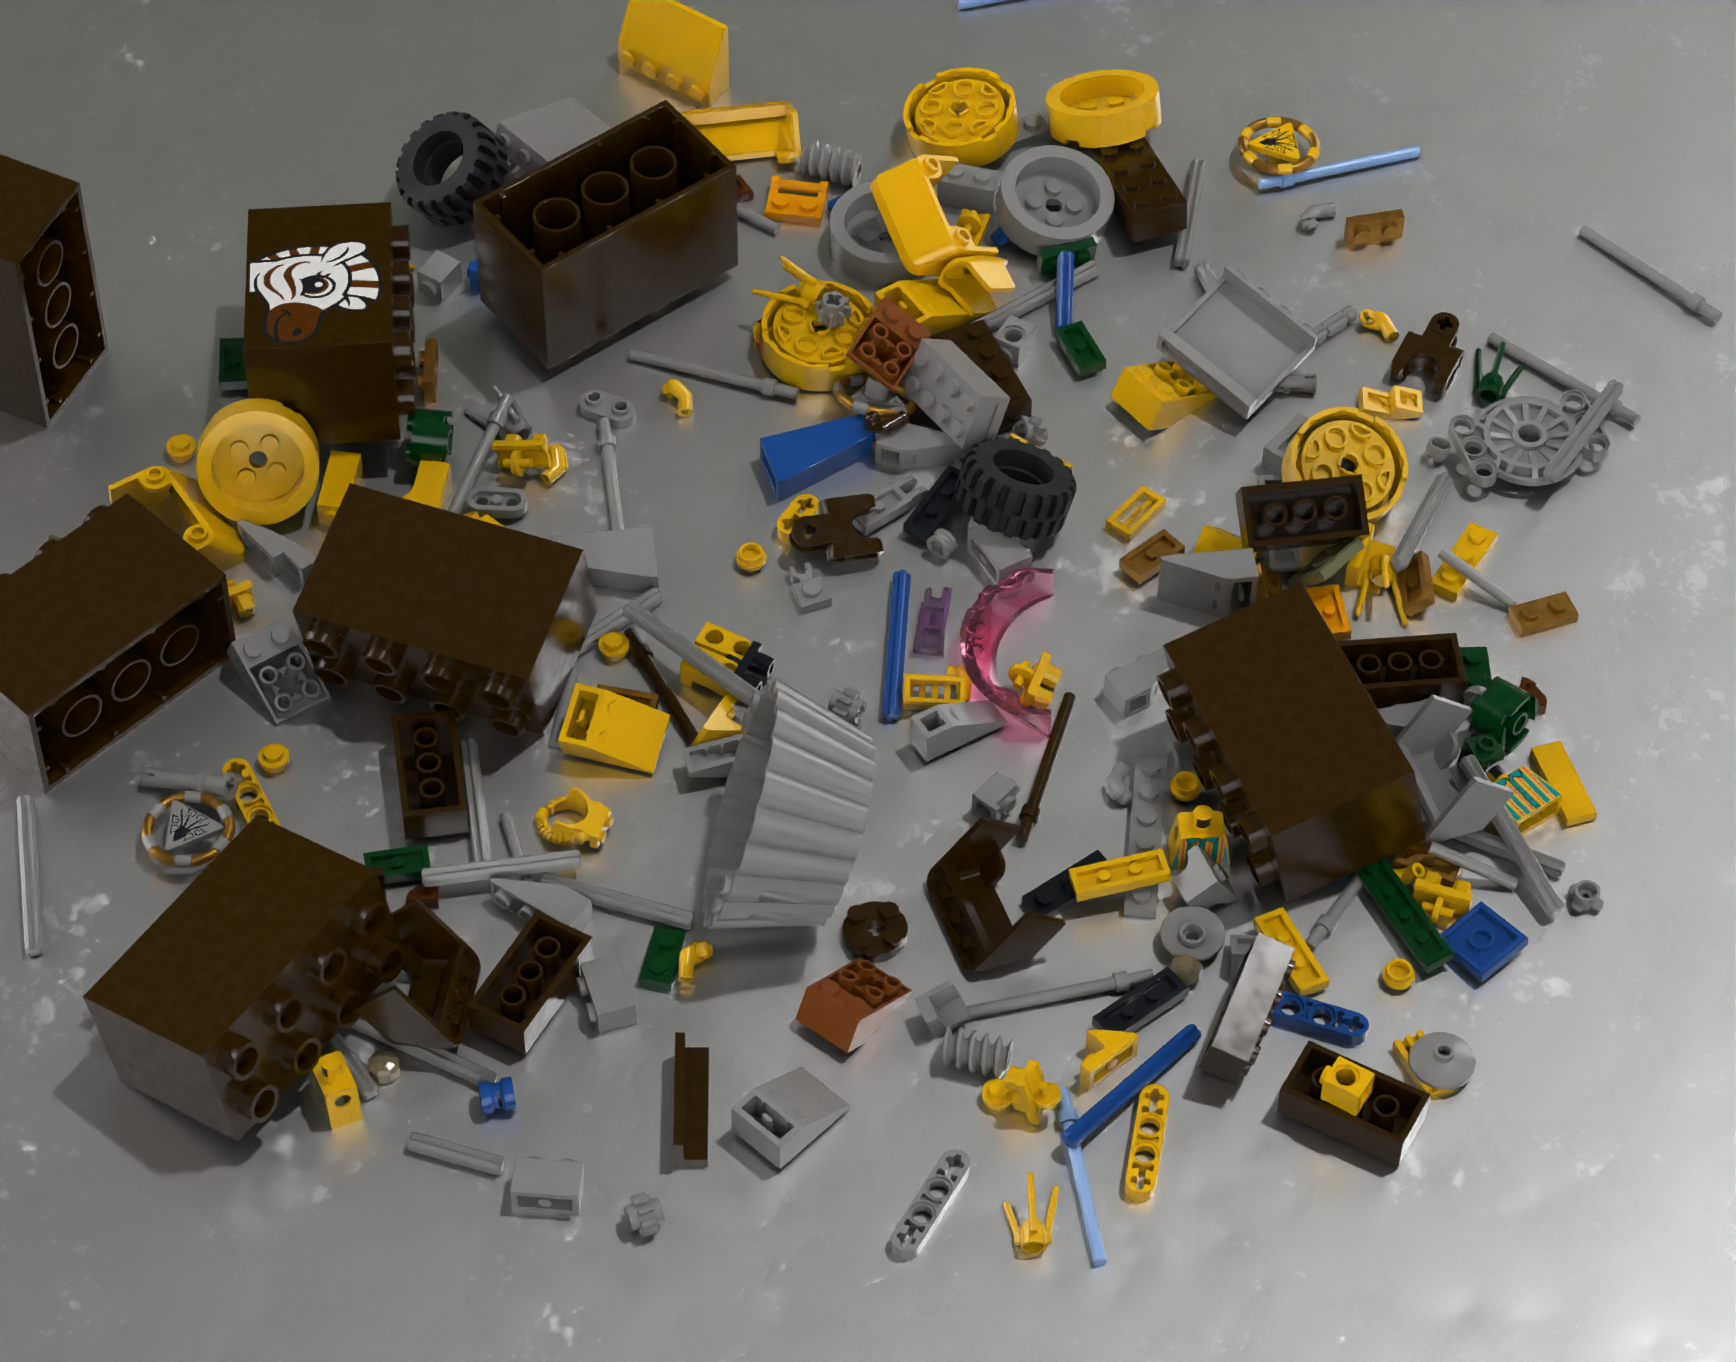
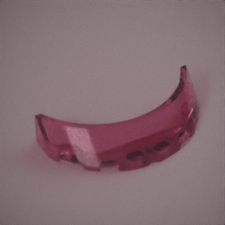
M1021 568L1013 571L1010 577L995 585H988L978 594V599L972 607L967 609L960 629V637L962 639L960 641V654L969 678L986 698L1031 730L1050 737L1051 710L1034 709L1021 704L1019 695L1014 690L1000 687L996 672L997 651L1007 628L1025 610L1054 595V569Z

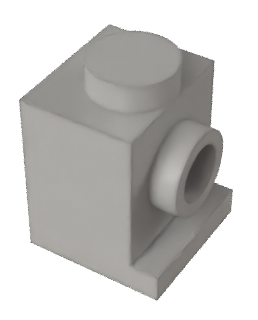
M997 771L972 794L971 813L979 819L984 816L1000 820L1003 815L1011 813L1016 806V795L1020 792L1019 785L1013 779L1006 778Z

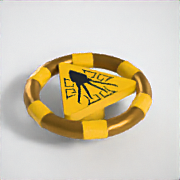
M1265 117L1253 121L1243 128L1238 137L1237 145L1242 159L1252 168L1268 174L1292 175L1301 172L1314 164L1320 154V142L1315 132L1306 124L1287 117ZM1276 128L1249 141L1252 135L1261 129ZM1294 131L1303 136L1310 145L1309 151L1302 160H1300ZM1250 150L1266 155V162L1260 160Z

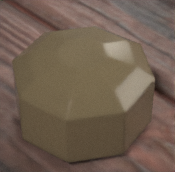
M1182 954L1173 958L1170 969L1186 985H1192L1199 982L1203 965L1195 957Z
M390 1050L376 1051L368 1059L369 1074L378 1084L392 1083L399 1077V1057Z

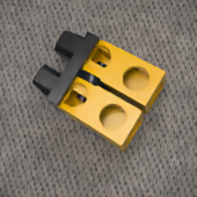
M710 622L705 623L694 641L696 646L759 691L762 688V680L753 677V675L756 673L769 678L774 670L775 659L762 653L761 643L751 642ZM684 659L680 663V683L688 686L697 683L710 688L722 696H725L728 692Z

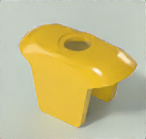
M974 255L957 257L946 264L938 280L941 288L949 291L971 317H982L997 309L990 293L1012 292L1015 288L1006 268L1008 260L996 256ZM965 267L968 268L969 271L963 272Z

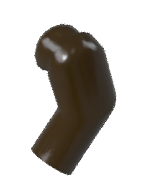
M874 411L866 413L863 417L865 429L872 433L889 435L909 424L908 415L904 411H900L887 419H880L879 414Z

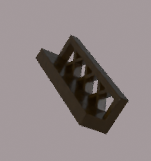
M675 1032L674 1167H708L709 1047H686L685 1032Z

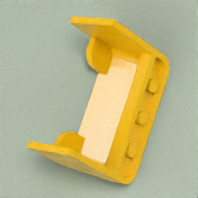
M923 154L880 173L870 184L871 192L905 269L913 275L939 277L946 264L957 257L974 255L995 256L998 253L997 247L975 246L971 234L965 228L949 226L933 189L959 162L957 157ZM966 267L963 270V272L969 271Z
M152 466L108 486L111 504L126 493L145 508L170 497L191 525L184 532L183 539L221 571L224 572L245 560L246 549L244 541L227 518L207 501L200 489L198 480L162 466Z

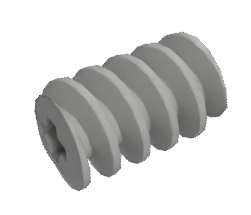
M815 140L811 147L807 146L803 151L800 160V172L806 174L809 171L810 176L816 177L820 175L821 179L827 180L830 178L834 183H838L841 180L842 185L848 186L852 184V187L858 185L862 174V153L857 152L854 159H852L851 150L847 149L844 155L841 156L839 146H836L831 153L830 144L826 143L822 150H820L819 141Z
M949 1024L942 1045L943 1065L949 1067L955 1059L958 1070H962L968 1062L971 1073H975L981 1065L984 1076H988L994 1068L995 1077L1002 1078L1010 1064L1014 1039H1011L1007 1047L1003 1046L1002 1036H998L995 1043L991 1044L989 1033H986L982 1040L978 1041L976 1030H973L970 1036L965 1038L964 1027H960L956 1035H952L951 1025Z

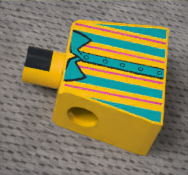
M1495 765L1486 773L1490 782L1513 789L1514 794L1505 803V807L1522 835L1559 814L1563 794L1529 768L1521 766L1507 774L1499 765Z
M1199 805L1195 807L1193 812H1180L1176 815L1166 842L1170 869H1185L1188 863L1187 851L1195 845L1200 846L1210 854L1215 864L1219 863L1222 867L1231 865L1223 812L1212 811L1206 805Z
M335 1051L321 1056L314 1069L309 1072V1080L331 1130L363 1119L358 1089L342 1052ZM340 1096H343L345 1104L341 1106L335 1105V1101Z

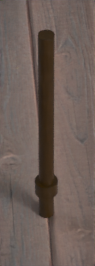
M630 627L626 629L624 635L628 638L629 644L632 647L631 653L638 664L644 667L688 742L692 745L698 732L653 660L654 654L647 643L642 642L635 628Z
M1066 692L1063 696L1029 799L1022 806L1019 815L1021 821L1019 825L1020 831L1015 837L1019 842L1025 843L1028 841L1032 826L1038 822L1041 813L1039 806L1076 700V696L1071 692Z

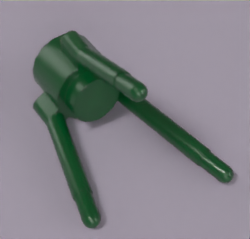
M1501 341L1491 372L1483 377L1482 350L1480 348L1476 349V384L1473 392L1485 403L1493 404L1499 401V399H1505L1508 390L1524 369V364H1520L1504 385L1501 375L1498 374L1506 344L1504 341Z

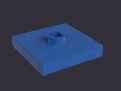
M1482 901L1441 933L1454 952L1455 958L1453 960L1481 982L1485 981L1528 945L1527 936Z

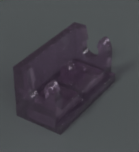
M930 587L925 590L913 647L914 654L944 657L952 611V588L944 587L941 598L933 597Z

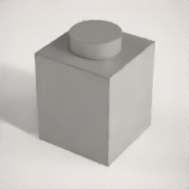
M437 250L417 270L419 292L443 303L463 282L461 261Z

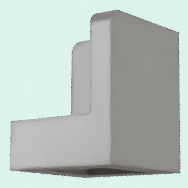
M950 980L915 998L927 1026L937 1038L945 1034L949 1024L951 1025V1030L971 1019L961 994Z

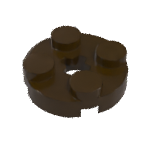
M873 901L853 905L848 909L847 916L843 922V941L851 953L853 950L865 960L881 962L896 956L897 951L902 946L904 947L907 942V921L895 903L890 901ZM874 927L882 929L878 936H873V933L867 930Z

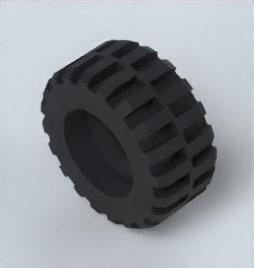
M457 111L446 112V115L443 113L433 116V120L423 122L418 131L414 130L412 132L409 142L407 144L404 143L401 149L403 152L402 156L398 157L396 164L397 168H399L396 171L397 188L403 200L432 223L445 227L463 225L464 221H473V201L502 187L506 182L504 174H508V163L506 162L508 155L502 140L477 118L468 113H459ZM463 155L457 170L451 177L441 183L443 175L450 164Z
M997 437L994 440L986 438L979 441L968 450L955 485V495L963 512L967 516H972L973 521L979 525H985L988 530L1003 533V536L1010 538L1012 536L1018 537L1020 540H1028L1029 538L1041 540L1044 537L1049 538L1062 529L1074 499L1077 485L1071 469L1068 466H1064L1063 461L1059 457L1052 456L1050 451L1044 448L1040 449L1035 444L1029 442H1020L1019 439L1012 438L1008 440L1005 437Z

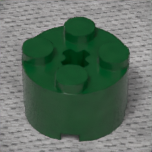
M416 408V415H408L407 431L412 432L411 444L406 443L404 459L406 462H411V468L418 469L420 460L444 462L447 455H451L454 425L448 423V417L454 418L453 411Z
M1496 676L1482 696L1480 694L1476 695L1471 702L1470 708L1473 715L1469 731L1476 736L1491 732L1496 736L1504 751L1505 749L1512 751L1521 744L1530 730L1525 728L1529 718L1535 721L1539 707L1538 699L1529 692Z

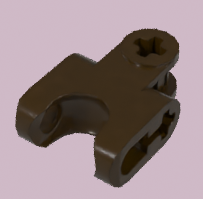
M1447 312L1437 313L1431 318L1423 335L1409 331L1392 360L1390 378L1404 381L1410 373L1424 371L1431 374L1434 378L1432 393L1445 396L1461 368L1465 355V350L1456 347L1458 340L1456 334L1459 330L1458 318Z
M858 494L821 500L817 503L819 514L798 518L794 522L789 534L790 544L796 551L809 553L825 550L827 563L829 564L875 559L884 553L883 544L879 538L862 537L854 531L852 521L855 518L869 515L874 510L876 502L872 494ZM806 530V533L811 535L810 539H805V536L800 534L801 531Z

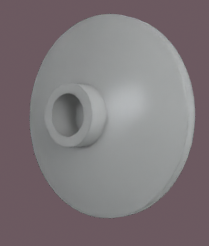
M1185 906L1173 910L1164 918L1160 928V938L1166 950L1173 956L1185 954L1195 957L1198 961H1203L1213 957L1221 950L1225 942V928L1220 918L1212 911L1198 906Z
M1433 1032L1420 1037L1413 1044L1409 1054V1065L1413 1074L1422 1083L1432 1088L1445 1090L1464 1085L1474 1073L1476 1059L1472 1048L1462 1038L1451 1033Z

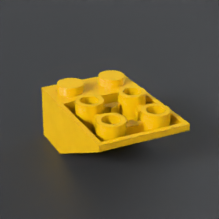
M939 278L900 280L874 293V307L886 296L930 331V336L957 328L977 318L971 317L949 291L941 288L938 284Z
M1172 360L1124 367L1110 395L1113 400L1149 431L1168 428L1217 397Z
M575 683L558 742L564 754L654 774L670 720V714L606 689Z

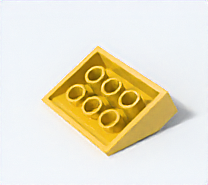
M675 0L628 1L618 40L619 63L710 107L729 88L728 26Z

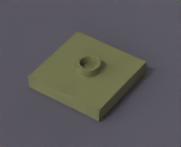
M1355 538L1325 548L1301 568L1300 571L1294 574L1288 580L1287 585L1290 588L1302 582L1306 588L1324 582L1335 575L1343 565L1365 546L1359 538Z

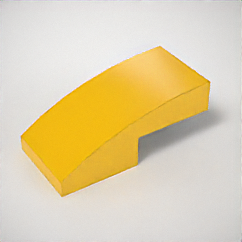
M1394 385L1390 392L1361 387L1357 394L1359 411L1374 418L1378 416L1381 419H1410L1423 415L1422 392L1420 390Z

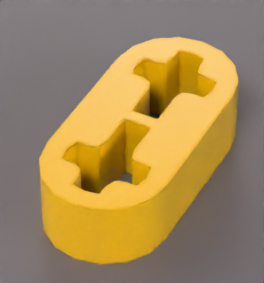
M801 494L794 498L777 520V537L780 541L790 544L789 534L792 530L791 527L798 518L819 514L817 504L819 500L817 497L811 494ZM802 530L800 534L805 535L806 530Z

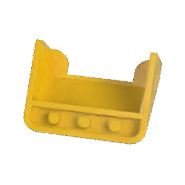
M771 101L680 112L730 161L775 156L778 158V163L784 164L795 162V158L802 157L798 112L789 101Z

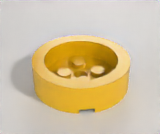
M973 67L949 69L935 74L936 79L925 85L922 83L918 84L908 95L903 107V119L910 149L916 157L923 154L953 156L958 158V164L981 167L1005 154L1014 144L1019 134L1020 121L1014 91L1010 84L1007 85L1001 80L1000 75L992 71ZM958 109H965L964 111L959 112V115H956Z
M1107 69L1086 72L1057 83L1046 94L1050 134L1054 139L1064 144L1071 140L1079 142L1080 147L1086 148L1121 145L1145 137L1146 130L1149 128L1157 129L1162 121L1158 83L1150 75L1138 71Z
M819 280L828 286L827 293L837 291L844 297H849V306L852 307L851 318H845L844 326L840 325L839 327L829 328L822 322L817 321L818 314L815 313V305L810 303L809 307L805 308L796 303L771 298L762 314L760 350L765 365L783 382L803 390L825 392L833 391L832 387L835 382L846 375L868 374L849 359L846 353L856 331L868 313L873 309V305L860 292L849 286L833 281ZM795 284L778 292L780 294L801 297L797 293L798 287ZM819 325L825 326L827 329L818 330L816 333L813 327H818Z
M251 398L229 404L211 418V421L200 435L196 458V475L200 489L212 507L231 520L238 522L242 519L256 525H268L288 519L307 504L316 489L319 479V446L316 435L301 414L295 413L283 406L281 402L263 398ZM253 452H263L267 457L266 461L262 465L252 462L249 457Z
M1346 406L1325 409L1310 417L1289 442L1284 452L1281 466L1283 483L1362 474L1368 523L1371 524L1378 523L1401 497L1405 482L1408 479L1407 455L1395 431L1378 416L1374 418L1360 412L1359 408ZM1341 460H1351L1355 465V471L1349 472L1341 468Z

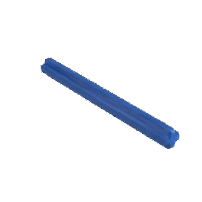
M904 569L895 571L892 580L882 716L886 717L888 721L898 719L901 712L911 575L906 573L907 571Z
M1189 1024L1062 1132L1061 1140L1065 1142V1145L1068 1148L1077 1146L1196 1043L1202 1035L1197 1026Z

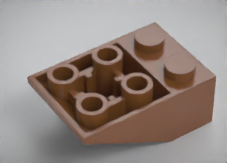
M885 296L868 313L856 331L846 356L893 392L912 364L921 339H928L931 332Z
M859 957L808 986L795 1019L838 1048L849 1053L864 1044L909 997L912 990L903 985L899 979L889 976L878 969L871 961Z

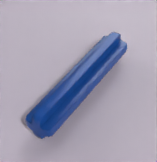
M1061 251L1057 257L1055 329L1072 324L1074 254L1072 252Z

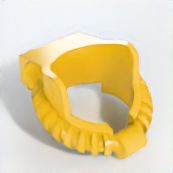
M573 787L570 788L567 797L564 795L561 798H555V801L552 800L550 804L547 803L545 808L540 807L534 817V821L539 834L549 842L564 847L575 846V842L583 845L585 841H590V847L598 849L600 843H604L607 834L606 830L611 828L614 817L611 816V809L603 806L601 801L595 802L589 799L582 790ZM561 810L576 811L584 817V820L576 824L554 821L551 827L547 822L549 815H553Z

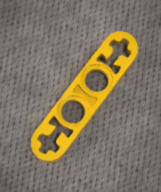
M233 758L226 761L222 768L223 775L227 772L233 773L237 771L240 775L242 774L243 782H238L233 802L245 826L256 815H265L269 818L268 821L281 826L250 764L242 758ZM247 792H253L257 795L254 800L248 802L240 799Z
M1158 1084L1145 1086L1139 1096L1125 1178V1193L1128 1198L1135 1202L1150 1200L1154 1195L1170 1099L1167 1089ZM1152 1097L1158 1098L1156 1113L1149 1112ZM1152 1123L1158 1127L1159 1131L1155 1134H1146L1140 1127L1143 1124ZM1141 1151H1147L1153 1154L1154 1159L1150 1162H1141L1136 1158V1154ZM1139 1173L1145 1174L1143 1189L1136 1188Z

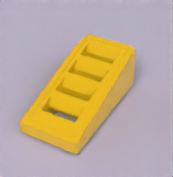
M904 673L902 709L927 710L938 704L966 702L967 677ZM951 685H957L956 699H950ZM925 686H932L931 698H925ZM938 686H944V699L938 698ZM913 687H919V697H912Z

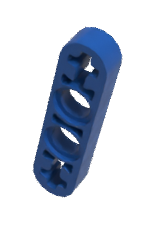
M1284 991L1279 1005L1274 1009L1271 1016L1273 1023L1353 1046L1365 1042L1369 1029L1368 1019L1363 1014ZM1285 1005H1293L1299 1009V1012L1295 1015H1287L1281 1008ZM1318 1014H1324L1331 1021L1328 1024L1322 1025L1316 1023L1313 1017ZM1337 1020L1341 1021L1339 1028H1336ZM1352 1025L1358 1027L1355 1032L1349 1031Z

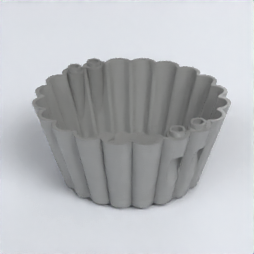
M769 678L765 688H762L759 694L753 693L749 704V712L745 711L741 720L740 730H743L744 734L739 740L733 766L726 781L723 801L716 819L714 838L708 856V871L703 888V895H705L702 906L704 928L738 929L824 926L827 919L832 917L835 906L840 902L844 886L848 882L857 857L861 834L863 835L873 787L872 779L875 771L874 757L876 746L873 744V737L778 678Z

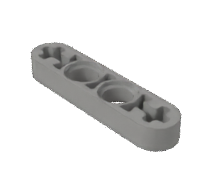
M957 1149L946 1151L929 1174L892 1233L891 1251L898 1259H914L924 1248L969 1176L970 1160L966 1153ZM955 1163L960 1164V1168L956 1167L951 1173V1179L948 1178L949 1166H954ZM935 1186H942L947 1189L948 1194L937 1198L932 1196L929 1191ZM919 1211H925L932 1216V1219L926 1223H919L914 1220L913 1216ZM910 1230L913 1231L912 1244L908 1243L905 1247L901 1246L900 1243L905 1242L910 1236Z

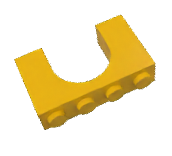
M331 450L317 501L319 524L331 526L349 484L352 483L360 486L363 476L361 453ZM420 460L415 483L412 489L402 498L445 510L452 485L450 463Z

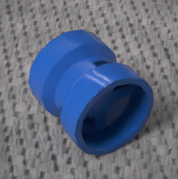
M511 1077L501 1078L499 1082L491 1083L488 1080L478 1082L483 1115L493 1114L497 1109H504L505 1111L516 1110Z

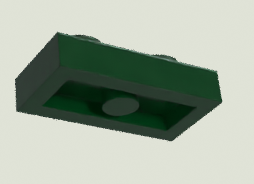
M1094 237L1040 249L1036 262L1039 275L1057 273V257L1061 251L1074 254V266H1080L1090 260L1094 261L1097 248Z
M1082 320L1055 329V338L1079 377L1106 369L1107 360Z
M220 338L219 390L248 389L243 351L244 338Z
M1460 647L1467 678L1466 689L1475 685H1480L1487 689L1492 681L1487 647Z
M427 844L363 853L365 866L369 868L384 867L386 884L422 879V869L431 868Z
M654 926L639 976V986L671 992L679 966V953L684 948L687 940L685 931Z

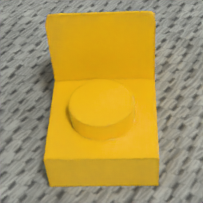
M730 692L726 693L691 746L741 733L744 734V731L740 730V725L732 720L737 713L732 710L738 700L737 697Z
M1088 1030L1086 1048L1090 1054L1083 1059L1080 1065L1079 1083L1089 1091L1137 1055L1139 1036L1134 1032Z

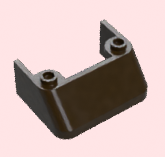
M984 816L930 869L927 876L928 891L958 956L967 970L975 972H985L1033 957L1066 925L1064 919L1027 911L1012 926L994 886L1003 877L1006 868L1001 849L1020 831V827L1016 824Z
M418 898L391 913L407 955L402 970L413 978L409 995H405L394 985L356 1005L355 1011L377 1030L385 1040L394 1045L449 1050L463 1041L468 1022L467 1004L475 994L481 964L475 951Z

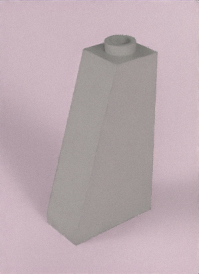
M653 526L543 537L583 549L593 586L644 593L652 587H656L659 590Z

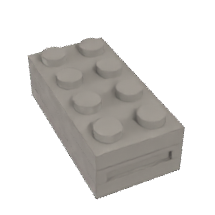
M921 339L903 391L961 449H970L971 446L986 438L994 440L1011 399L951 340Z

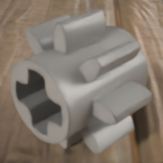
M837 291L823 293L822 301H815V313L818 314L817 321L822 322L829 328L839 327L840 325L844 326L845 318H851L852 307L849 306V297H844Z
M1022 415L1021 421H1017L1012 427L1011 433L1035 444L1037 447H1042L1048 439V428L1041 425L1042 418Z
M849 686L848 688L844 687L843 691L837 689L832 694L828 703V710L849 723H858L865 713L867 703L860 699L863 692Z
M645 1191L630 1196L632 1204L624 1207L625 1218L630 1230L633 1232L639 1229L643 1237L659 1232L657 1224L665 1221V1217L658 1197L649 1198Z

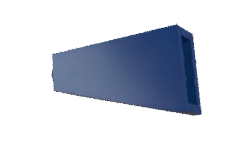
M862 414L760 438V459L778 501L785 500L872 455V442L876 440L875 433L865 429L864 416Z

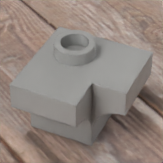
M1198 845L1187 851V866L1173 880L1189 906L1208 909L1219 903L1229 904L1238 898L1228 880L1229 877L1219 863L1215 864L1210 854Z

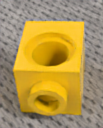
M1339 1056L1332 1067L1329 1065L1325 1067L1320 1076L1319 1083L1322 1084L1320 1099L1357 1116L1372 1093L1375 1073Z

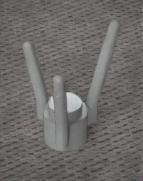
M493 385L492 389L500 400L503 393L497 385ZM513 399L507 412V421L503 429L498 431L497 436L504 440L507 434H517L521 436L522 440H527L532 433V427L523 416L516 400ZM469 409L464 410L467 416L487 428V420Z

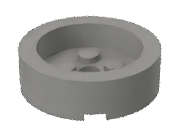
M1037 146L1021 152L1007 165L996 195V217L1003 232L1013 243L1038 256L1040 249L1075 242L1092 236L1096 244H1098L1104 236L1113 211L1114 190L1106 172L1089 156L1064 146ZM1045 205H1053L1055 207L1058 205L1059 212H1050Z
M872 181L857 185L845 192L836 201L830 214V248L836 265L849 277L864 284L878 287H886V283H895L900 280H919L926 277L913 275L905 269L893 242L883 243L880 241V239H891V236L871 192L870 184Z

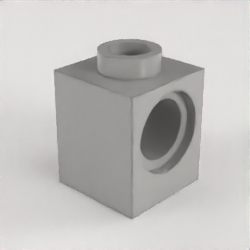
M1010 315L994 337L1012 366L1019 368L1034 348L1036 325Z

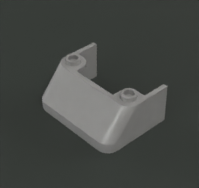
M1433 694L1396 737L1397 743L1415 772L1425 840L1421 842L1427 844L1431 840L1437 843L1484 829L1514 794L1512 788L1475 776L1459 792L1448 767L1457 758L1459 753L1458 741L1454 732L1470 715L1472 709L1469 706Z

